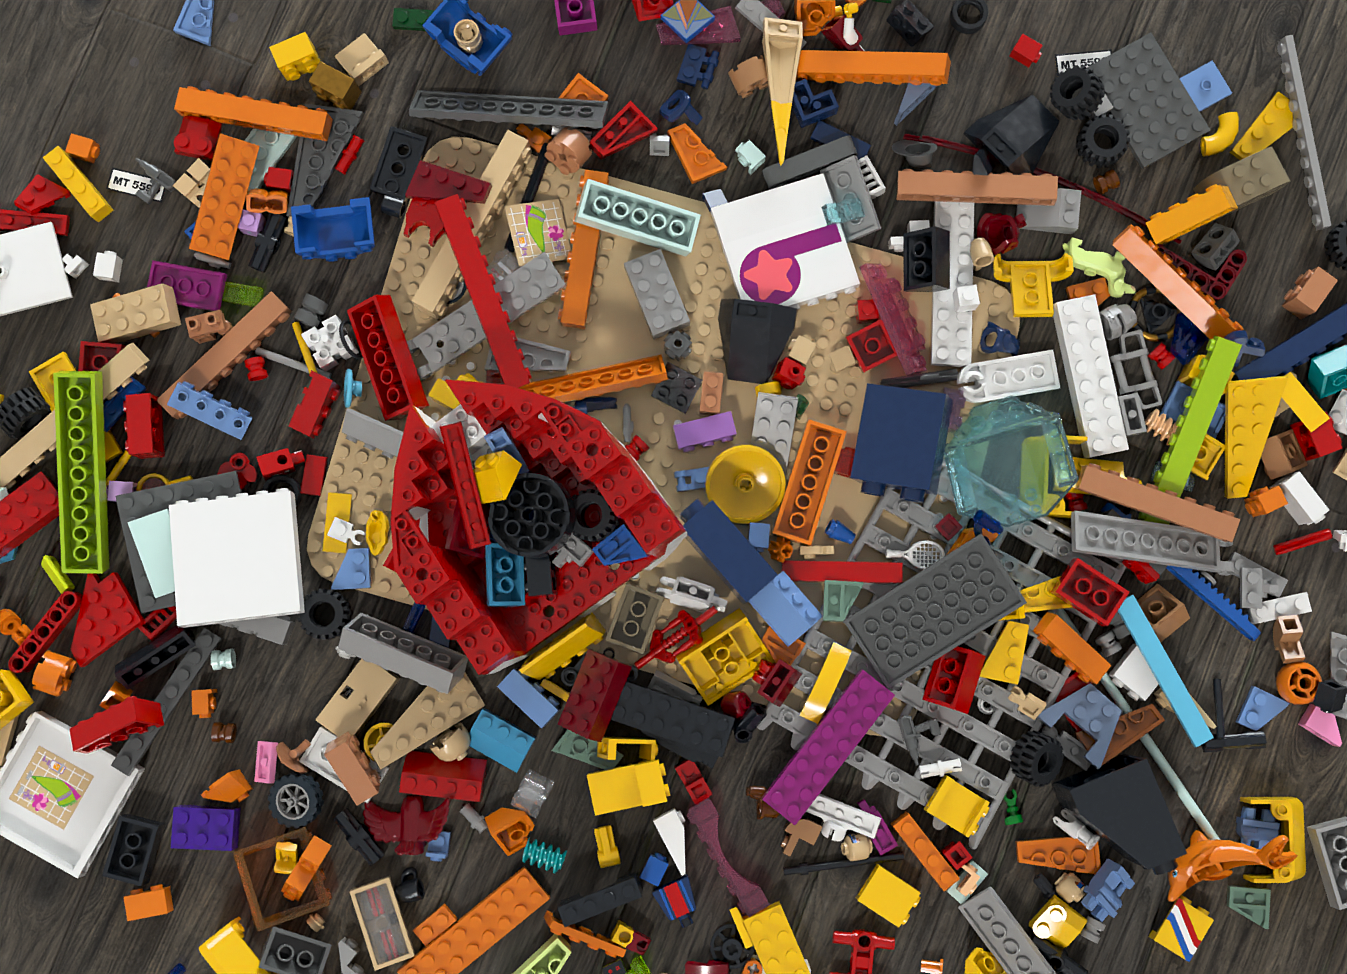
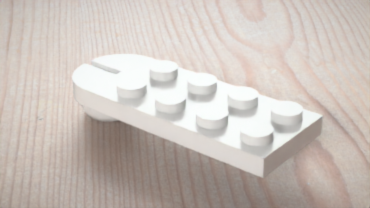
M1053 350L972 363L963 367L957 377V385L974 382L975 385L958 388L962 398L970 403H981L1060 388Z

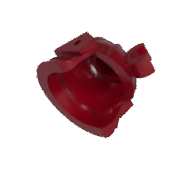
M986 213L978 223L977 238H984L989 243L993 255L1000 252L1004 254L1018 246L1019 228L1027 225L1026 219L1022 213L1015 218L1009 215H1002L1001 213Z

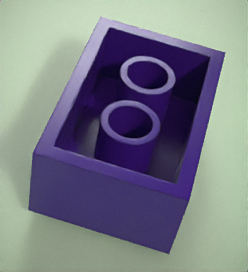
M195 805L173 807L171 848L221 851L237 849L241 807Z

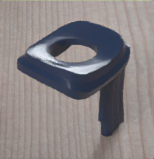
M684 90L675 91L659 110L660 114L669 122L676 121L683 113L696 126L702 119V116L691 105V98ZM680 99L679 104L674 109H668Z

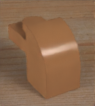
M1298 615L1279 616L1274 623L1275 650H1279L1283 663L1303 662L1305 659L1299 641L1303 634V629Z
M801 817L796 825L789 821L783 828L784 831L790 834L789 836L785 835L781 843V847H783L782 852L791 856L799 838L814 845L822 826L804 817Z

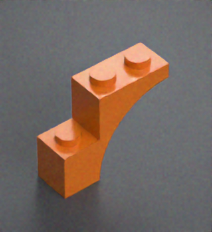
M315 835L313 836L281 890L284 893V897L291 901H294V899L299 901L332 845Z

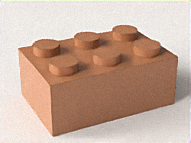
M348 731L329 742L324 755L355 804L359 805L378 794L381 776L377 769H372L369 763L371 761L366 753L361 752L358 747L360 743L356 736H351Z

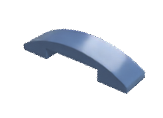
M503 427L484 436L493 453L504 450L522 464L518 474L531 473L513 440Z

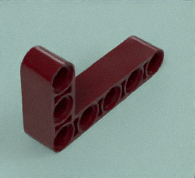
M1157 244L1159 246L1158 250L1162 254H1168L1173 260L1172 264L1177 268L1181 267L1187 273L1186 277L1191 282L1195 281V278L1201 281L1200 291L1204 295L1209 294L1215 302L1227 294L1247 261V255L1244 251L1234 250L1219 266L1212 277L1164 246ZM1232 257L1237 258L1238 264L1232 261ZM1222 273L1227 274L1228 280L1223 279ZM1212 289L1217 290L1218 297L1212 294Z

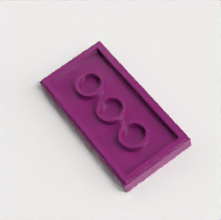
M152 260L147 288L158 284H165L173 287L177 305L216 311L220 310L227 274Z

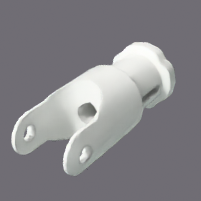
M1065 809L1061 811V814L1070 823L1064 822L1056 816L1053 818V822L1073 839L1081 841L1088 850H1091L1100 838L1098 834H1093L1089 831L1084 823Z

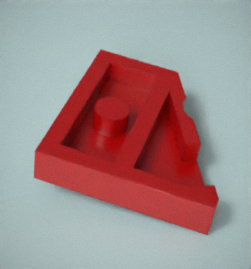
M37 174L14 203L16 207L33 215L45 207L54 205V201L62 197L69 198L71 194L69 190Z

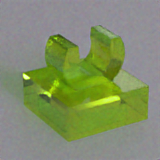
M641 955L633 959L630 964L631 968L625 973L651 974Z

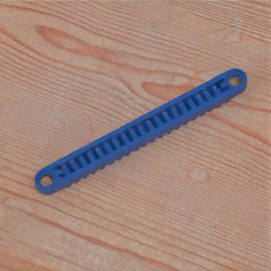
M1107 502L1101 509V512L1113 509L1122 518L1131 519V514L1125 515L1111 503ZM1166 567L1169 572L1246 638L1255 641L1259 637L1261 632L1248 621L1249 615L1242 614V609H1235L1236 604H1229V598L1223 599L1224 594L1217 593V588H1211L1210 582L1204 583V577L1198 578L1199 572H1192L1193 569Z

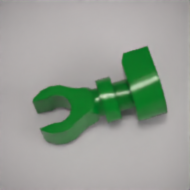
M1011 789L1013 794L1011 799H1008L1006 794L1003 798L1008 806L1006 810L1010 814V816L1004 819L1005 825L1023 822L1022 814L1017 813L1019 809L1016 806L1017 793L1014 789Z

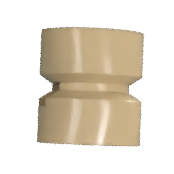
M464 19L455 25L454 36L460 49L468 54L479 51L483 40L477 24L472 20Z

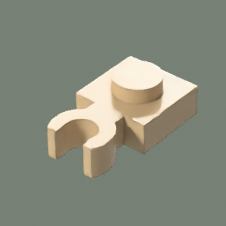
M834 546L799 547V556H804V559H816V555L834 554Z

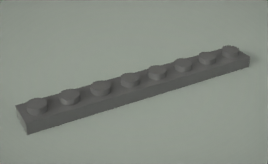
M206 628L201 631L195 640L196 646L187 652L154 701L160 703L164 725L211 657V652L217 648L222 638ZM153 725L148 727V731L145 733L131 734L111 766L130 776L163 726L157 728Z

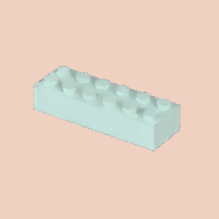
M588 179L583 186L574 222L686 257L692 251L701 215Z

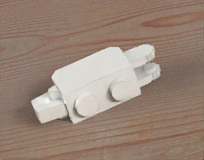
M668 577L660 579L661 584L671 587L673 590L659 587L656 593L670 599V603L701 613L715 605L718 611L725 612L728 602L719 598V595L715 593V589L712 586L684 577H677L676 580Z

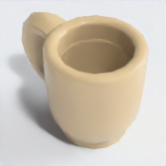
M977 238L971 242L970 255L973 262V270L978 271L982 267L990 265L994 261V255L989 243L984 238Z

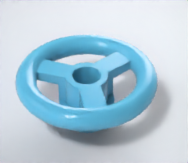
M351 369L346 370L344 381V405L346 408H349L352 402V395L356 397H361L362 381H353Z

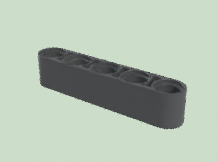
M848 135L786 159L782 165L776 163L762 170L768 189L771 190L817 173L853 155L857 156L858 153L851 136Z

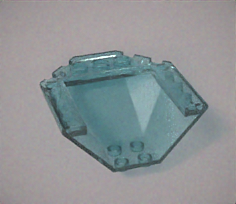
M1012 395L973 407L969 412L970 416L965 423H961L954 433V438L945 446V462L957 513L960 516L1006 527L1047 516L1079 480L1060 414L1054 411L1051 413L1043 410V407L1031 402L1025 403ZM989 485L1001 490L1003 494H998Z

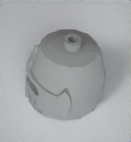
M1115 304L1099 312L1104 337L1107 340H1113L1126 334L1137 322L1135 311L1127 304Z

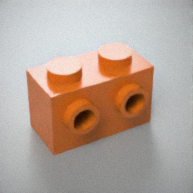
M1266 486L1249 493L1250 497L1244 499L1246 502L1245 508L1253 517L1268 514L1288 504L1280 486L1272 488Z
M163 884L150 886V890L143 891V888L130 890V894L124 896L127 921L167 914L174 910L170 886L163 887Z

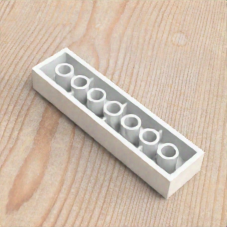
M1090 295L1056 302L1053 304V318L1079 436L1088 437L1087 441L1081 444L1084 458H1091L1129 450L1096 296Z

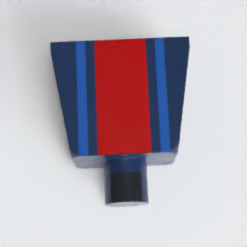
M688 874L652 890L653 896L670 921L678 918L682 928L693 924L689 912L696 910V905Z

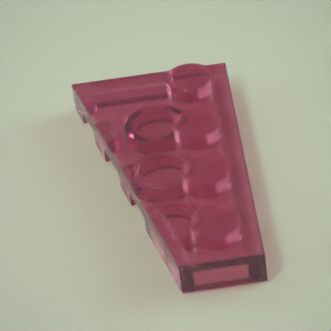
M731 6L710 11L715 16V21L688 43H685L667 24L661 23L656 25L661 45L741 42Z

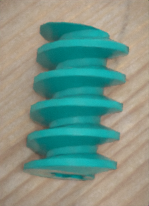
M529 837L522 855V862L525 863L530 858V865L538 861V868L545 864V870L548 871L553 867V873L555 874L559 869L561 870L568 850H565L561 855L559 847L553 852V845L550 844L545 849V842L537 846V839L530 843Z

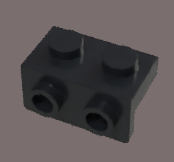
M909 0L895 7L886 20L911 47L915 46L920 38L934 28L929 20Z

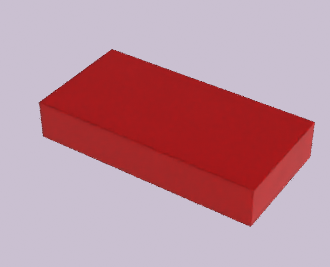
M307 454L301 494L321 496L327 457Z

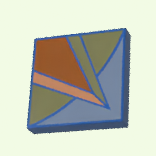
M679 0L660 15L661 20L685 43H688L715 21V16L698 0Z

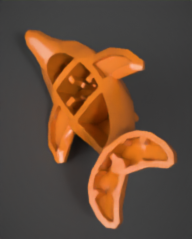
M1196 830L1191 835L1190 847L1186 849L1187 854L1175 858L1178 867L1168 872L1170 889L1167 898L1171 902L1177 900L1187 889L1202 880L1214 881L1229 877L1233 873L1232 870H1229L1231 868L1245 865H1264L1270 869H1279L1290 864L1298 855L1292 851L1282 852L1289 841V838L1285 835H1279L1272 839L1260 850L1230 840H1208L1201 831Z

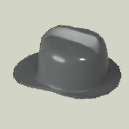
M900 140L895 142L891 148L895 153L904 155L910 166L930 168L932 166L933 153L938 147L934 143Z

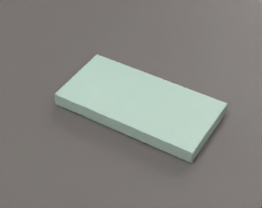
M253 129L245 141L260 147L248 191L262 187L264 175L268 173V168L276 167L297 136Z
M165 509L128 522L155 598L175 592L169 510Z

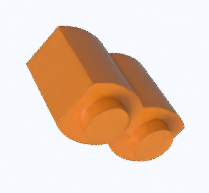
M256 188L249 190L246 195V210L250 212L262 213L268 211L273 214L287 212L288 192L272 190L268 192L264 189Z

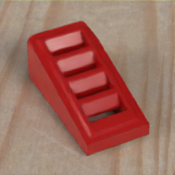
M176 606L167 607L173 612L171 616L164 608L154 610L144 619L145 622L138 629L152 642L177 618ZM160 613L167 618L165 621L158 616ZM154 619L161 624L159 627L152 622ZM148 625L154 629L153 632L147 628Z

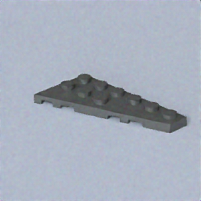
M305 103V106L310 110H316V108L326 110L333 121L328 141L305 137L299 138L287 217H292L291 207L311 204L313 208L315 207L343 154L342 151L346 149L364 115L363 111L342 110L335 107Z

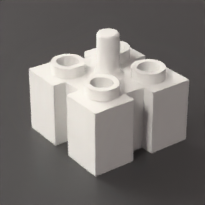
M336 315L323 321V328L318 330L316 327H313L301 334L307 346L313 352L317 351L313 356L319 367L324 371H328L338 365L337 359L343 357L347 360L352 357L341 342L339 335L341 320ZM343 327L344 334L348 333L345 327ZM348 335L344 336L350 349L355 354L359 353L352 339Z

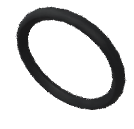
M344 320L339 326L341 342L352 357L362 359V354H355L345 340L343 327L345 324H350L351 326L352 324L350 320Z

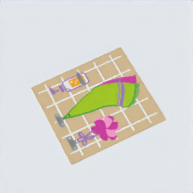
M559 199L504 206L519 266L525 265L543 252H546L552 262L567 259L571 247Z

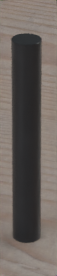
M1213 679L1215 723L1217 726L1216 738L1225 739L1221 679Z

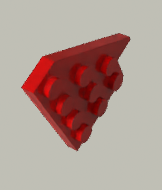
M113 572L102 581L97 573L87 574L71 652L80 667L88 665L145 622L118 573Z

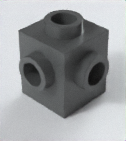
M676 330L674 334L670 332L664 339L665 353L673 360L675 358L680 361L682 358H687L692 352L691 337L684 331L680 333ZM676 341H679L682 343V345L680 347H676L674 343Z

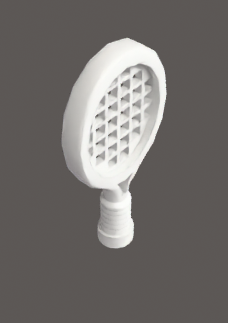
M925 540L912 544L906 551L886 549L885 556L888 559L906 558L912 566L924 570L929 567V564H933V560L936 562L943 558L945 552L941 545Z

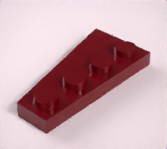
M420 160L405 196L408 199L422 198L423 200L444 199L458 194L459 199L463 198L466 203L485 204L492 189V184Z

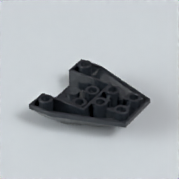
M1030 95L978 119L963 134L976 147L982 144L1007 169L1006 172H1010L1013 175L1032 174L1060 121L1034 95Z
M721 299L718 322L727 379L756 384L768 383L795 329L798 309L767 302Z

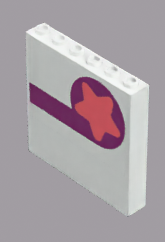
M824 174L711 208L712 219L739 299L774 303L800 309L801 305L807 304L812 306L819 303L821 299L831 300L838 297L837 294L843 292L845 294L853 293L859 287L860 282Z

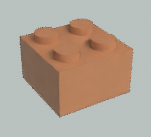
M1319 266L1313 270L1309 269L1304 275L1301 274L1296 279L1295 288L1293 290L1290 289L1283 298L1285 302L1282 307L1299 319H1303L1317 311L1338 280Z

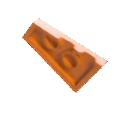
M686 123L667 131L668 136H670L669 139L692 184L727 169V166L715 157L711 149L709 150L701 142V139Z

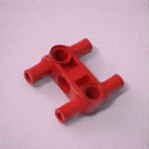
M864 929L852 932L833 931V943L847 944L852 947L850 968L847 974H872L874 950L876 948L894 950L895 947L894 937L878 936L877 933ZM861 936H868L867 944H859L858 941ZM829 972V974H845V973Z

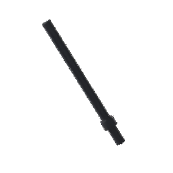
M903 852L872 855L867 859L857 861L842 859L812 864L804 862L799 863L797 866L783 867L784 876L800 874L801 876L815 871L904 860Z

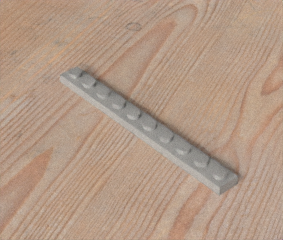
M1288 35L1278 41L1277 50L1282 59L1281 70L1285 74V90L1289 93V109L1293 113V129L1297 133L1298 139L1296 144L1301 153L1300 164L1302 169H1304V184L1308 188L1309 193L1308 204L1312 207L1313 212L1312 223L1317 231L1330 227L1331 221L1293 35Z

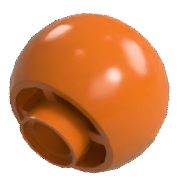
M1288 663L1277 674L1276 688L1280 696L1287 702L1295 705H1304L1314 701L1318 684L1322 682L1318 670L1309 663ZM1302 678L1305 680L1304 688L1300 687V680ZM1292 689H1293L1294 691H1296V692H1301V693L1295 695V694L1293 693Z

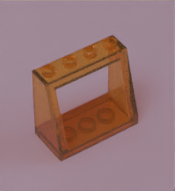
M306 827L232 851L257 931L330 905L329 900L332 899L329 888H325L323 880H326L323 868H318L312 878L318 897L317 900L264 918L262 917L244 856L275 846L277 842H286L298 837L304 852L313 838L311 830H306Z

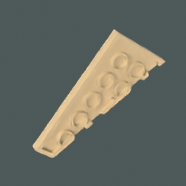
M464 673V677L448 694L438 692L429 686L422 691L371 750L370 754L380 770L485 706L467 674Z

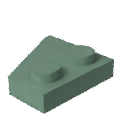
M825 580L823 621L843 622L861 591L864 582Z
M1228 885L1226 906L1261 927L1269 929L1271 890L1268 888Z

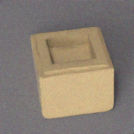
M849 345L829 353L836 372L854 366L856 363Z

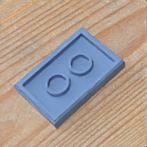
M1176 381L1159 415L1164 413L1166 414V420L1172 418L1173 423H1175L1179 415L1183 414L1185 409L1183 407L1184 401L1187 396H1190L1193 388L1180 381ZM1218 403L1207 430V434L1215 439L1225 421V404Z

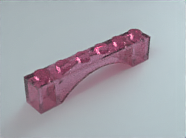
M710 797L688 807L689 813L686 814L692 825L696 823L699 828L697 834L702 843L706 841L709 849H707V852L712 861L716 859L720 865L717 867V870L722 878L726 877L730 884L727 887L732 896L736 895L740 902L737 905L742 914L747 913L748 917L769 906L770 903L760 885L740 875L725 858L718 839L719 813Z

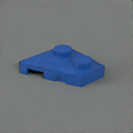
M626 524L621 525L592 549L604 566L649 556Z

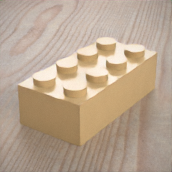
M158 284L90 304L98 342L117 344L181 325L174 289L165 284Z

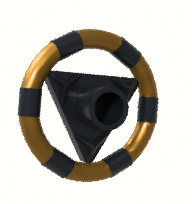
M1149 286L1139 290L1129 303V306L1135 311L1140 300L1147 332L1137 322L1131 328L1133 331L1141 330L1145 340L1153 342L1165 341L1178 333L1183 325L1185 315L1177 307L1144 298L1143 296L1148 294H1163L1155 286ZM1177 311L1175 324L1168 332L1152 334Z

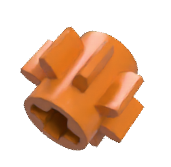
M777 537L776 541H771L768 549L771 559L784 562L785 558H791L790 556L793 552V548L790 545L791 541L782 537Z

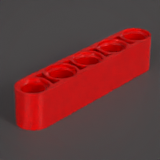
M66 591L59 596L10 658L8 667L12 672L26 673L36 665L80 609L83 597L81 593ZM73 595L75 601L70 605L69 598ZM59 611L62 614L60 621L56 619V614ZM46 627L49 629V635L47 637H45L43 633ZM33 643H35L37 647L34 653L31 651V646ZM20 659L24 662V666L21 669L18 666Z

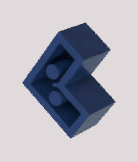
M806 79L795 83L792 108L801 128L837 114L839 106L832 89L813 96Z

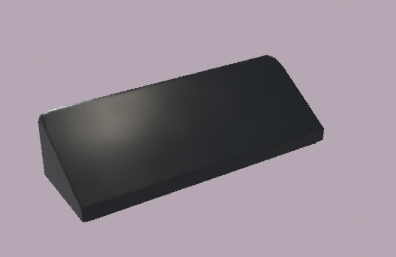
M982 147L974 155L973 175H989L995 168V165L987 149Z

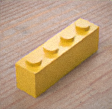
M57 146L43 157L93 219L100 222L114 211L62 148Z

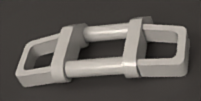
M1136 330L1120 336L1121 354L1110 357L1119 381L1120 395L1138 393V391L1152 388L1156 403L1144 405L1139 397L1142 410L1162 405V399L1157 387L1158 383L1157 380H1154L1147 356L1149 352L1148 348H1146L1143 332ZM1136 335L1141 350L1126 353L1125 338ZM1140 357L1146 383L1128 386L1122 361Z

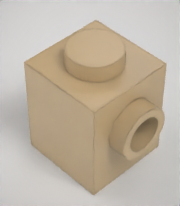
M798 335L797 339H792L788 347L791 350L788 358L800 362L805 367L817 343L813 342L814 339L810 336L803 335L802 337Z

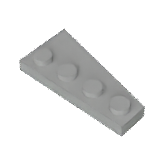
M517 338L518 341L515 342L517 349L521 348L525 360H522L524 368L528 367L529 371L567 370L571 351ZM490 349L484 370L499 371Z
M1331 631L1330 680L1347 687V636ZM1347 694L1342 710L1332 713L1344 719H1347Z

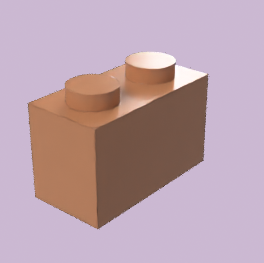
M704 372L700 414L713 416L720 413L723 373Z

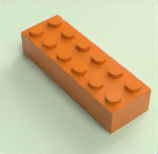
M219 134L189 249L229 260L259 145Z
M808 419L771 535L782 537L804 546H811L847 431Z

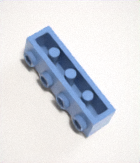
M189 382L177 383L167 403L168 406L242 440L252 420V417L249 416V411L240 407L238 410L231 407L232 404L224 399L218 401L212 398L213 394L205 390L199 392Z

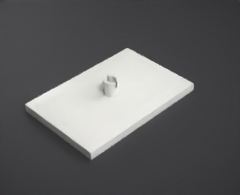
M52 222L0 235V316L73 298Z

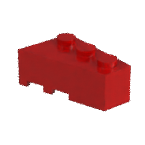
M630 101L589 141L590 145L588 147L602 160L656 133L658 128Z
M311 370L309 375L312 377L311 383L308 388L304 387L302 393L305 396L302 402L297 404L289 427L314 439L315 436L321 433L323 428L321 424L324 418L327 419L332 410L330 407L333 401L338 399L341 391L339 390L340 386L333 380Z

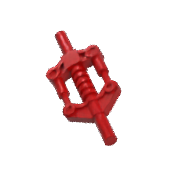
M712 606L696 619L685 610H681L678 612V617L669 622V625L661 631L654 630L650 652L634 663L637 669L642 668L654 658L667 663H673L676 659L675 656L679 653L685 652L694 644L700 645L703 642L700 625L719 612L716 606ZM683 622L684 627L682 626L676 633H672L671 636L663 640L664 633L674 629ZM688 635L690 636V639L680 645V648L675 652L667 651V649L679 643L680 639L683 640Z

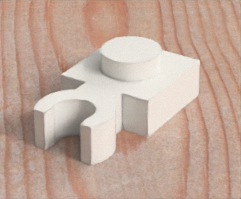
M335 517L327 536L347 543L350 538L354 544L361 545L362 543L356 540V536L358 534L365 536L366 533L362 530L353 531V524Z

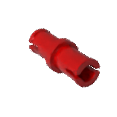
M353 135L346 150L342 151L343 155L335 169L346 175L353 160L357 159L356 155L365 141Z

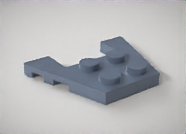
M1090 683L1045 709L1037 718L1047 727L1052 728L1063 713L1096 741L1083 758L1093 767L1099 769L1103 763L1122 710Z

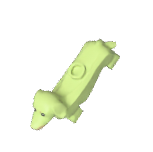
M1073 237L1070 239V242L1063 244L1065 253L1073 259V267L1083 270L1084 274L1088 276H1095L1097 274L1104 276L1108 280L1110 296L1119 298L1123 294H1135V288L1124 282L1126 269L1122 261L1125 257L1120 252L1116 251L1115 256L1112 257L1105 252L1085 251L1078 247L1082 244L1083 240Z

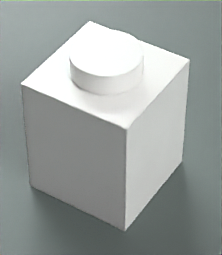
M112 251L97 253L93 276L99 280L119 282L123 260L117 256V253Z
M977 285L957 287L952 294L956 313L976 310L980 304Z

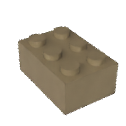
M626 583L606 641L644 654L664 597Z

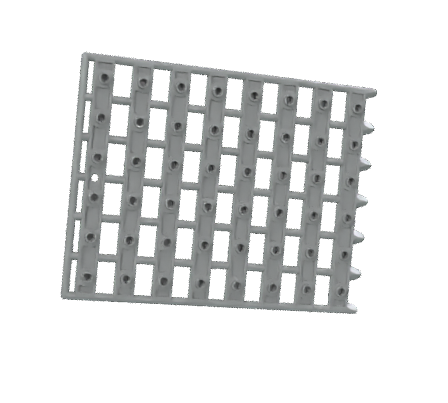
M943 459L942 463L943 468L940 474L937 494L965 509L959 521L963 528L947 542L934 528L942 517L929 511L937 495L928 494L923 505L920 506L912 501L899 499L900 494L894 492L895 488L887 487L884 497H881L846 561L857 562L856 559L865 544L884 555L886 554V549L906 551L911 547L910 544L918 529L946 543L947 545L944 548L946 556L966 527L971 515L974 514L993 525L1001 527L997 538L989 546L1011 579L1017 583L1016 586L1019 591L1023 590L1024 587L1028 588L1052 579L1034 569L1042 553L1053 557L1067 566L1072 559L1079 558L1117 584L1126 569L1122 563L1124 559L1107 557L1118 563L1117 568H1114L1091 554L1072 552L1071 543L1053 534L1056 529L1072 538L1071 528L1047 515L1037 514L1029 505ZM951 471L978 486L977 490L974 491L948 476L949 472ZM987 491L1011 504L1013 506L1012 509L1009 510L983 496V493ZM883 510L911 524L903 541L875 526ZM1022 510L1042 521L1048 527L1045 530L1018 515L1019 511ZM1007 518L1012 519V525L1006 524ZM1007 533L1036 548L1028 564L999 549ZM891 558L893 559L892 562L903 563L904 566L916 573L922 571L912 566L906 558ZM864 583L862 588L874 594L869 602L870 604L899 586V584ZM822 604V606H821V608H820V610H819V612L822 614V616H823V604ZM852 605L845 619L861 609ZM1066 608L1065 610L1088 622L1081 634V637L1087 642L1096 622L1075 608ZM1048 610V612L1056 614L1057 610ZM1032 612L1025 613V618L997 621L990 634L981 631L963 642L964 645L988 657L996 644L997 637L1005 622L1013 621L1029 625L1028 635L1034 638L1023 656L1019 681L1024 677L1050 692L1045 702V709L1054 704L1071 672V669L1065 665L1059 674L1032 659L1040 644V641L1037 639L1038 635L1033 632V629L1042 619ZM823 617L808 630L803 639V642L806 644L799 656L791 664L794 669L802 673L794 687L810 695L817 676L798 665L807 649L826 659L833 642L852 650L845 670L856 675L862 669L885 686L870 661L853 651L857 643L853 635H851L848 643L844 646L817 631L823 621ZM933 661L924 667L925 670L917 685L904 679L888 690L895 694V698L906 703L899 717L903 715L909 716L912 709L915 708L931 718H937V721L942 723L939 727L941 735L935 736L933 740L923 735L916 738L918 754L922 758L920 765L937 763L938 760L944 762L960 758L962 771L949 774L958 778L957 783L962 786L967 783L993 798L988 813L984 818L981 817L977 823L979 827L976 833L970 835L968 845L974 850L978 847L1015 777L1011 767L1005 779L1001 780L975 765L984 747L1011 762L1010 755H1012V748L1015 747L1016 741L995 730L997 722L1003 712L1030 726V731L1039 732L1043 722L1038 718L1033 720L1017 710L1018 704L1008 699L1011 689L1017 686L1016 684L1009 683L1008 687L1004 689L983 677H979L974 696L996 707L987 725L968 714L922 700L925 692L923 689L929 679ZM837 687L830 699L829 707H832L843 692ZM769 701L765 708L767 716L757 728L764 730L772 722L781 725L793 732L791 747L794 750H798L818 724L800 716L799 712L785 704L778 707ZM881 713L870 727V730L887 739L878 757L857 745L845 762L864 772L862 787L864 789L870 790L880 781L898 791L897 806L901 810L907 809L914 801L926 806L935 789L920 781L919 766L914 776H911L885 761L894 743L906 750L907 748L902 738L898 720L896 721ZM948 728L977 743L968 761L940 745ZM934 816L933 827L935 829L941 830L947 825Z

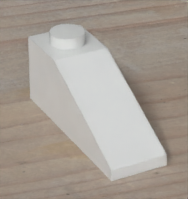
M673 808L653 819V822L683 876L685 874L683 822L686 820L681 811L677 812Z

